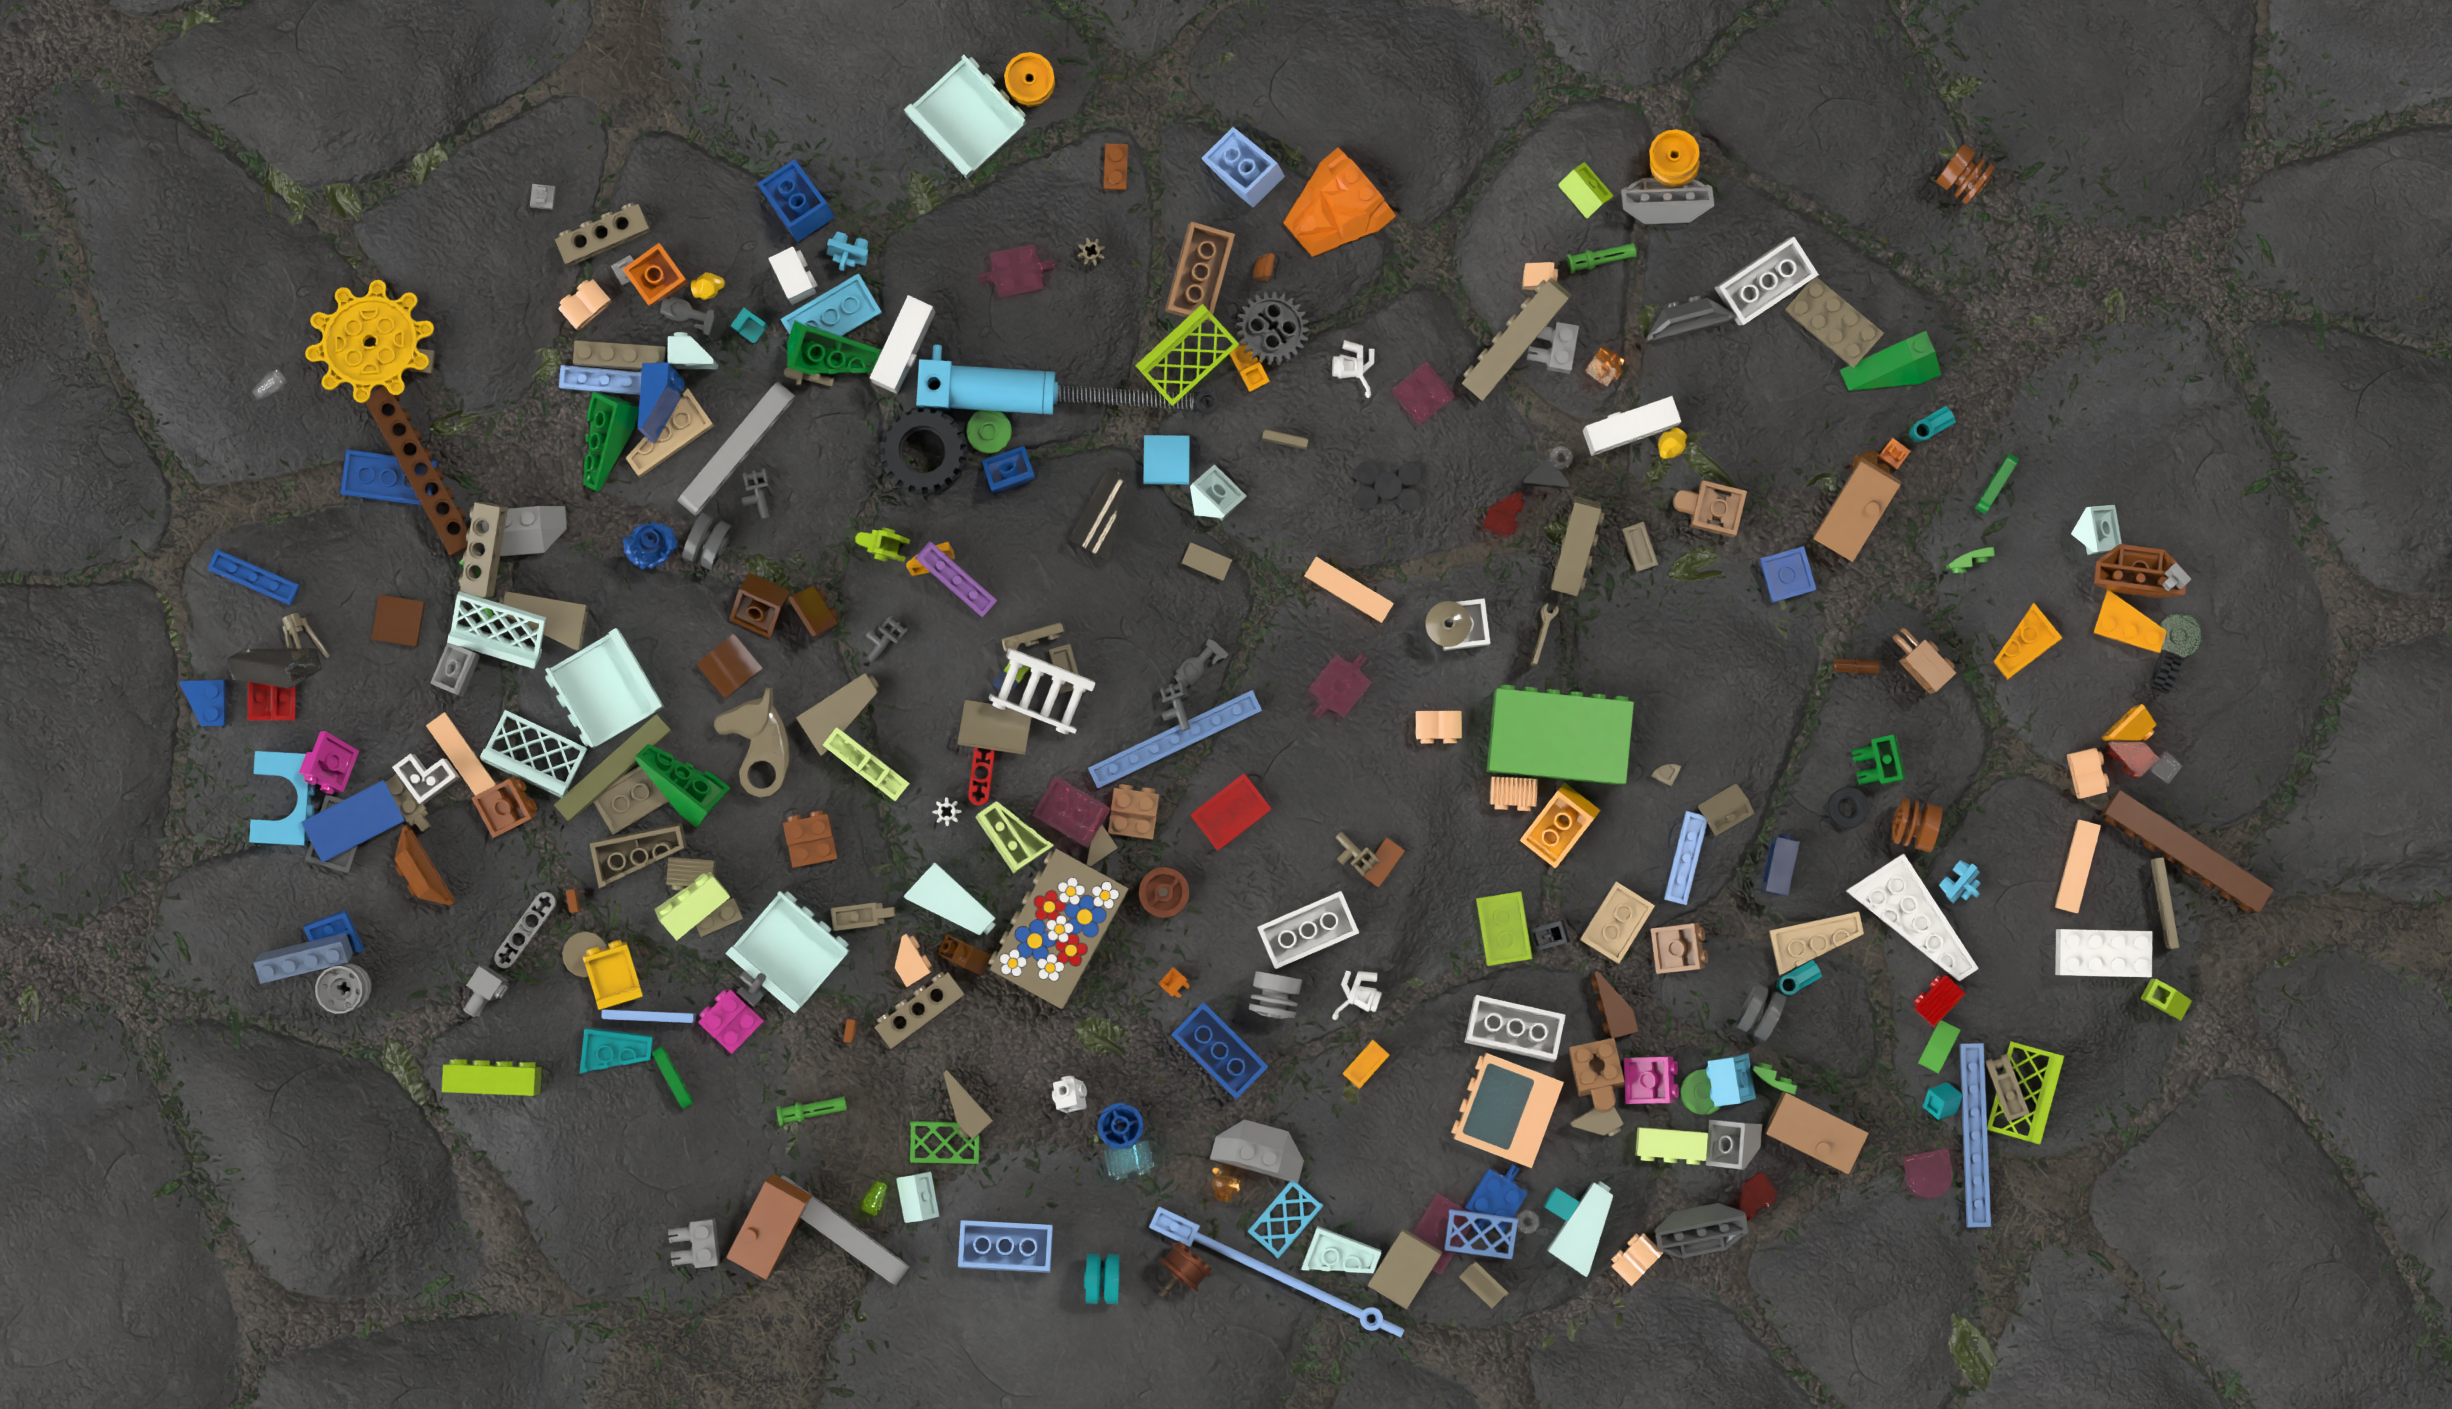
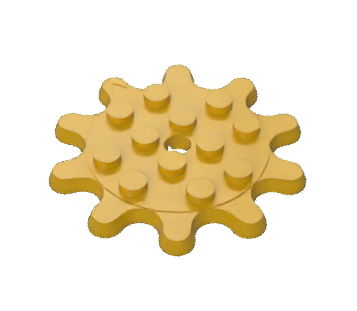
M381 280L373 281L369 286L367 295L362 298L353 296L348 288H339L335 293V299L338 302L337 311L331 315L318 312L313 314L310 319L312 326L323 333V338L320 343L309 346L306 349L305 355L309 361H325L328 364L329 370L322 378V386L327 390H334L340 384L349 382L354 388L353 397L359 403L367 402L370 398L371 390L378 385H384L393 395L402 394L405 389L401 378L402 373L409 368L424 370L428 367L429 359L425 354L417 350V343L421 339L431 336L434 331V326L431 322H416L411 318V311L418 302L416 295L408 292L398 300H390L386 297V285ZM371 337L376 339L375 346L365 347L366 339Z

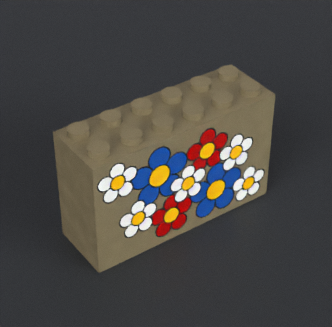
M1056 849L1055 852L1050 851L1044 861L1047 864L1045 870L1037 873L1033 881L1036 884L1034 890L1026 893L1022 901L1025 905L1023 910L1015 913L1011 924L1014 925L1012 930L1004 933L1000 944L1003 945L999 952L995 951L988 963L992 965L991 971L1058 1008L1064 1009L1129 888Z

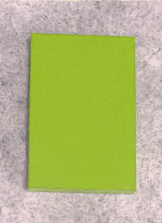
M1521 891L1476 898L1487 966L1532 959Z

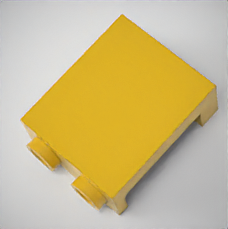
M616 940L608 943L609 947L599 949V946L586 950L587 954L582 955L598 1010L643 997L627 942L622 943L621 940Z

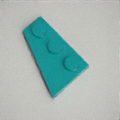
M586 1027L584 1029L580 1073L650 1060L654 1036Z

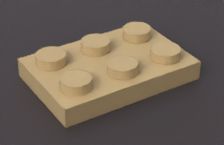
M1615 882L1580 940L1619 964L1655 905Z

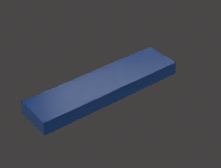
M218 549L215 550L207 568L209 571L292 606L301 586Z

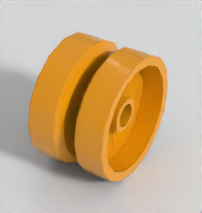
M1032 52L1019 54L1006 67L1004 77L1007 92L1012 100L1019 105L1026 107L1040 106L1053 94L1055 87L1053 68L1048 60L1040 54ZM1031 76L1034 79L1032 82H1027V77Z
M1675 129L1667 130L1654 139L1649 153L1651 173L1655 180L1663 186L1671 188L1683 187L1692 182L1697 176L1700 167L1699 146L1694 137L1685 131Z

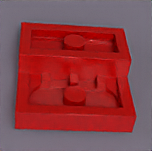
M248 675L247 721H295L296 675Z

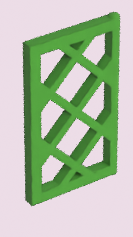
M910 1122V1162L979 1164V1136L974 1140L972 1138L970 1140L965 1139L957 1130L960 1127L957 1122ZM916 1126H927L930 1131L920 1139L916 1135ZM939 1126L952 1127L955 1131L945 1140L936 1129ZM932 1133L942 1141L934 1151L924 1143ZM955 1134H958L966 1142L958 1152L947 1143ZM922 1145L930 1155L927 1158H915V1149ZM945 1145L954 1155L951 1158H938L935 1154ZM969 1145L974 1150V1159H963L959 1154Z

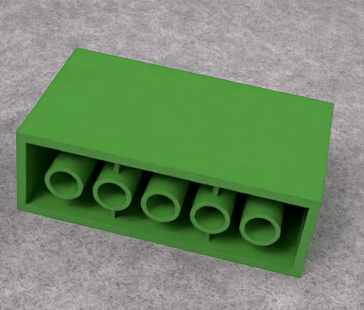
M1501 685L1500 689L1497 688L1494 691L1487 772L1613 785L1626 784L1634 702L1628 701L1629 697L1615 696L1613 700L1606 699V695L1592 694L1589 698L1583 697L1581 692H1569L1568 695H1560V690L1547 689L1545 693L1537 692L1538 688L1524 687L1522 691L1515 690V686Z

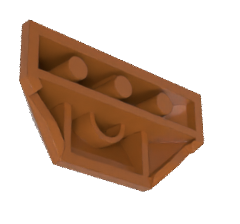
M2119 544L2096 561L2094 584L2111 592L2161 598L2185 596L2186 585L2181 590L2175 585L2169 591L2162 586L2168 579L2165 572L2177 563L2165 550Z
M404 826L401 830L395 855L397 863L395 868L401 877L405 876L409 882L407 885L408 890L413 897L417 895L420 899L454 906L457 904L456 900L410 826Z

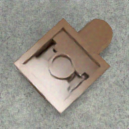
M1702 481L1700 482L1698 493L1680 490L1673 498V505L1680 512L1692 514L1689 527L1734 538L1737 535L1747 491Z
M1902 628L1899 632L1903 638L1898 634L1893 636L1894 641L1906 652L1899 662L1929 694L1937 692L1956 674L1953 670L1955 666L1948 658L1945 657L1943 659L1937 653L1939 649L1933 642H1927L1926 640L1918 642L1905 628Z
M1611 1038L1569 1047V1056L1579 1097L1592 1094L1594 1106L1598 1111H1611L1616 1102L1614 1089L1624 1088V1078L1615 1039Z

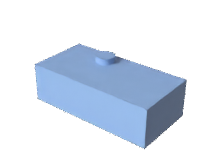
M961 1220L958 1267L1051 1273L1053 1225Z

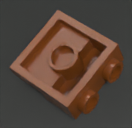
M516 775L472 797L493 838L537 815L535 813L537 810L536 803L532 798H527L524 792L526 785L521 778L517 779Z
M823 810L809 813L810 817L801 819V815L787 817L788 822L783 823L792 868L838 859L829 814H823Z

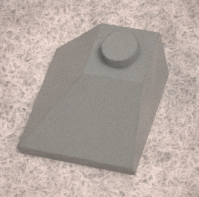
M1709 1120L1706 1165L1745 1169L1761 1147L1762 1124Z

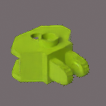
M882 527V530H872V534L860 532L855 537L858 545L868 548L867 552L875 554V559L887 562L889 558L905 562L906 557L900 556L897 553L900 543L909 544L910 539L895 534V530Z

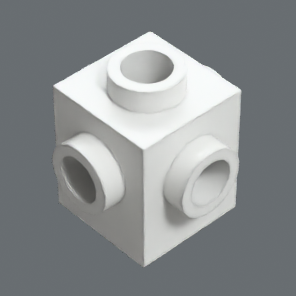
M1065 1076L1061 1078V1081L1053 1083L1052 1097L1056 1103L1057 1110L1068 1113L1086 1108L1085 1096L1087 1095V1089L1083 1081L1075 1079L1074 1076Z

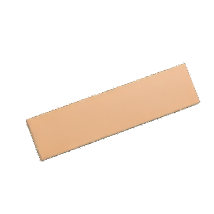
M1315 557L1304 576L1380 623L1383 622L1394 604L1318 557Z
M445 712L426 725L475 795L496 785Z
M2077 820L2055 908L2073 913L2079 912L2101 825Z

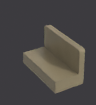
M1737 784L1730 786L1698 805L1700 812L1706 818L1715 836L1755 814L1748 798Z
M1475 1260L1459 1275L1491 1308L1509 1294Z

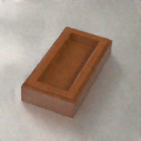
M1386 837L1374 854L1380 862H1376L1372 866L1373 869H1369L1365 873L1366 876L1364 878L1379 888L1405 850Z

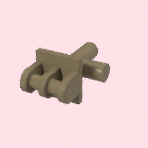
M788 367L784 370L787 378L796 380V386L801 385L802 379L828 386L833 385V377L819 373L806 374Z
M1343 832L1336 836V839L1346 848L1337 858L1342 865L1354 856L1355 859L1351 864L1365 877V873L1369 869L1372 870V866L1376 862H1380L1367 847L1361 852Z

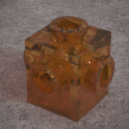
M1602 345L1585 372L1596 381L1608 386L1612 379L1617 381L1624 371L1620 367L1625 360Z

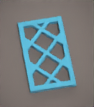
M1290 1181L1248 1232L1279 1259L1321 1210L1323 1204L1314 1199L1297 1183ZM1292 1186L1299 1191V1199L1286 1200L1285 1194ZM1303 1202H1312L1316 1206L1310 1215L1304 1216ZM1286 1203H1300V1216L1287 1217ZM1277 1204H1283L1284 1217L1270 1218V1212ZM1287 1220H1301V1226L1294 1234H1288ZM1284 1221L1285 1234L1271 1235L1270 1222ZM1261 1222H1267L1268 1236H1259L1254 1231ZM1285 1238L1286 1243L1279 1251L1272 1247V1239Z

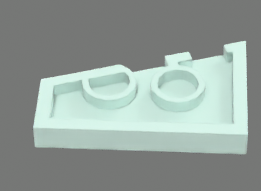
M1317 1226L1301 1270L1315 1269L1322 1271L1336 1270L1374 1273L1382 1250Z

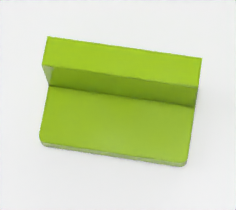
M1585 162L1573 169L1558 184L1586 218H1589L1598 208L1613 197V194Z

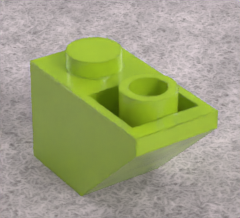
M2158 979L2150 980L2140 998L2180 1021L2192 1002L2182 993Z

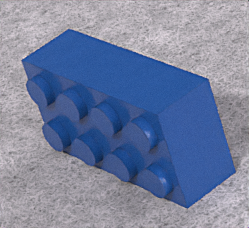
M1204 1002L1171 1034L1235 1099L1268 1068V1065Z

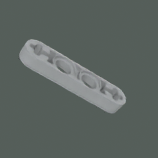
M542 892L531 903L497 950L494 960L499 967L509 968L516 963L555 909L557 900L553 894ZM549 896L551 898L549 900L551 906L543 908L541 911L545 913L543 917L539 912L534 911L533 908L539 909L542 905L541 898ZM531 914L536 915L539 919L538 925L533 928L529 927L526 923L527 917ZM516 933H522L525 936V942L521 946L513 943V936ZM509 943V945L512 948L518 950V952L516 954L514 951H512L509 955V959H511V961L501 963L502 957L500 956V954H506L510 950V948L506 947V945Z

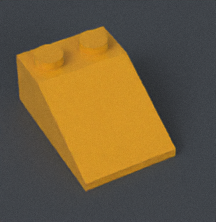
M1564 783L1520 841L1556 868L1601 810Z

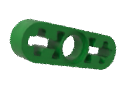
M2011 453L2007 454L1977 502L1975 509L1983 514L1988 511L2019 458Z
M661 1046L652 1051L680 1106L685 1109L693 1105L692 1097L664 1047Z

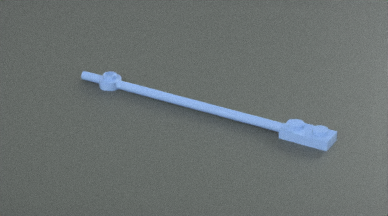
M1158 1206L1149 1228L1180 1241L1187 1246H1191L1194 1240L1360 1318L1361 1325L1367 1330L1373 1331L1381 1328L1398 1337L1402 1336L1404 1329L1384 1320L1382 1313L1377 1308L1368 1307L1362 1310L1198 1233L1200 1225ZM1370 1314L1376 1317L1372 1323L1367 1321V1316Z

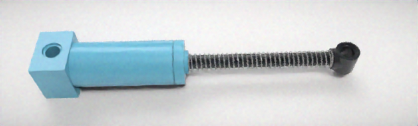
M933 345L932 360L919 359L916 403L918 409L931 407L934 410L950 412L951 408L1053 415L1054 404L1057 405L1058 400L1060 402L1062 400L1064 402H1090L1091 404L1092 402H1095V404L1108 403V405L1112 403V405L1121 404V406L1123 404L1126 406L1127 404H1130V406L1143 405V407L1145 405L1147 407L1156 406V408L1160 406V408L1169 407V409L1171 407H1177L1178 409L1191 408L1193 412H1200L1204 415L1214 413L1218 407V397L1210 390L1194 391L1193 395L1186 393L1172 406L1160 392L1156 393V391L1147 392L1146 390V392H1143L1142 390L1139 392V390L1126 391L1125 389L1123 391L1121 389L1113 390L1112 388L1111 390H1108V388L1095 389V387L1091 389V387L1082 388V386L1081 388L1077 386L1076 388L1073 386L1060 387L1058 382H1055V372L955 366L952 365L951 361L941 360V345ZM937 381L941 383L937 390L929 388L932 382ZM1173 392L1167 393L1172 400L1178 395V393L1174 394ZM1210 397L1214 402L1212 407L1204 408L1201 405L1202 398Z

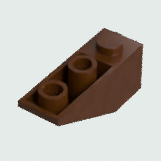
M1594 971V977H1590L1593 990H1598L1600 999H1596L1599 1013H1604L1605 1021L1602 1022L1605 1035L1609 1034L1610 1038H1616L1639 1032L1633 1009L1598 971Z

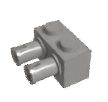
M1556 322L1553 327L1546 326L1537 336V339L1549 340L1552 343L1551 348L1548 350L1529 346L1526 360L1544 362L1548 365L1547 370L1569 374L1572 370L1579 326Z
M479 966L466 985L473 990L474 994L463 1010L473 1017H479L489 1000H497L505 995L509 988L506 986L509 980L487 966Z
M715 1218L695 1220L689 1222L688 1227L668 1229V1235L678 1234V1236L669 1237L670 1243L689 1240L692 1243L691 1250L671 1251V1258L681 1257V1259L671 1260L672 1266L693 1263L695 1268L720 1264Z

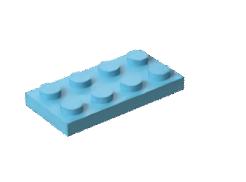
M858 273L783 317L781 321L789 335L796 320L844 336L882 314Z

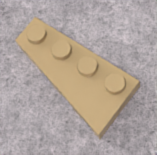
M687 389L656 443H651L644 437L626 459L639 478H641L714 427V425L690 390Z
M1859 912L1769 931L1779 975L1864 934Z

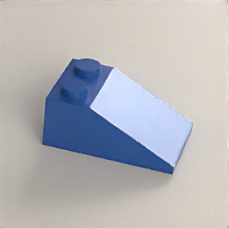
M795 159L757 183L796 242H799L835 218L825 199Z
M642 363L638 429L651 443H656L680 401L681 391L684 390V379L669 363Z

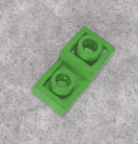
M1994 547L1983 548L1964 554L1947 564L1946 570H1953V574L1966 573V569L1972 567V559L1975 560V563L1988 562V558L1994 557Z
M1941 1020L1933 1032L1918 1064L1939 1074L1961 1030Z
M1760 1062L1758 1067L1752 1065L1751 1070L1764 1082L1781 1091L1795 1095L1797 1086L1791 1084L1792 1080L1779 1077L1778 1081H1776L1777 1071L1771 1070L1772 1065Z

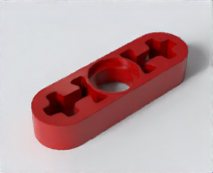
M974 747L968 797L974 805L981 806L989 800L995 750H991V753L986 754L985 760H990V765L984 762L976 763L977 758L982 760V753L978 751L979 748ZM979 766H984L988 769V776L985 779H978L975 775V771ZM974 781L979 783L987 782V787L982 786L981 791L985 794V798H981L980 802H977L976 798L972 796L973 792L976 793L978 791V785L973 786Z

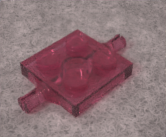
M1035 244L990 253L992 272L978 274L979 278L988 276V278L979 279L980 283L994 281L998 289L999 298L1044 289L1041 278L1042 270L1055 268V264H1051L1054 263V258L1040 261L1036 254Z
M1360 653L1353 663L1343 660L1336 654L1308 689L1320 701V705L1312 713L1316 716L1320 709H1322L1317 715L1318 719L1322 717L1327 709L1335 711L1344 718L1372 682L1360 671L1361 666L1368 658L1364 656L1361 662L1358 663L1363 654Z

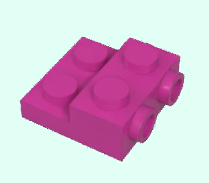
M320 731L313 751L306 752L299 773L304 776L303 780L305 782L321 785L320 790L325 793L344 792L359 750L326 731Z
M730 989L728 992L723 990L715 998L717 1003L712 1009L707 1006L699 1014L702 1019L698 1023L733 1054L764 1020Z
M1673 1056L1624 1058L1626 1104L1675 1102V1098H1678L1679 1095L1678 1085L1674 1084V1075L1678 1073V1064L1676 1061H1673Z

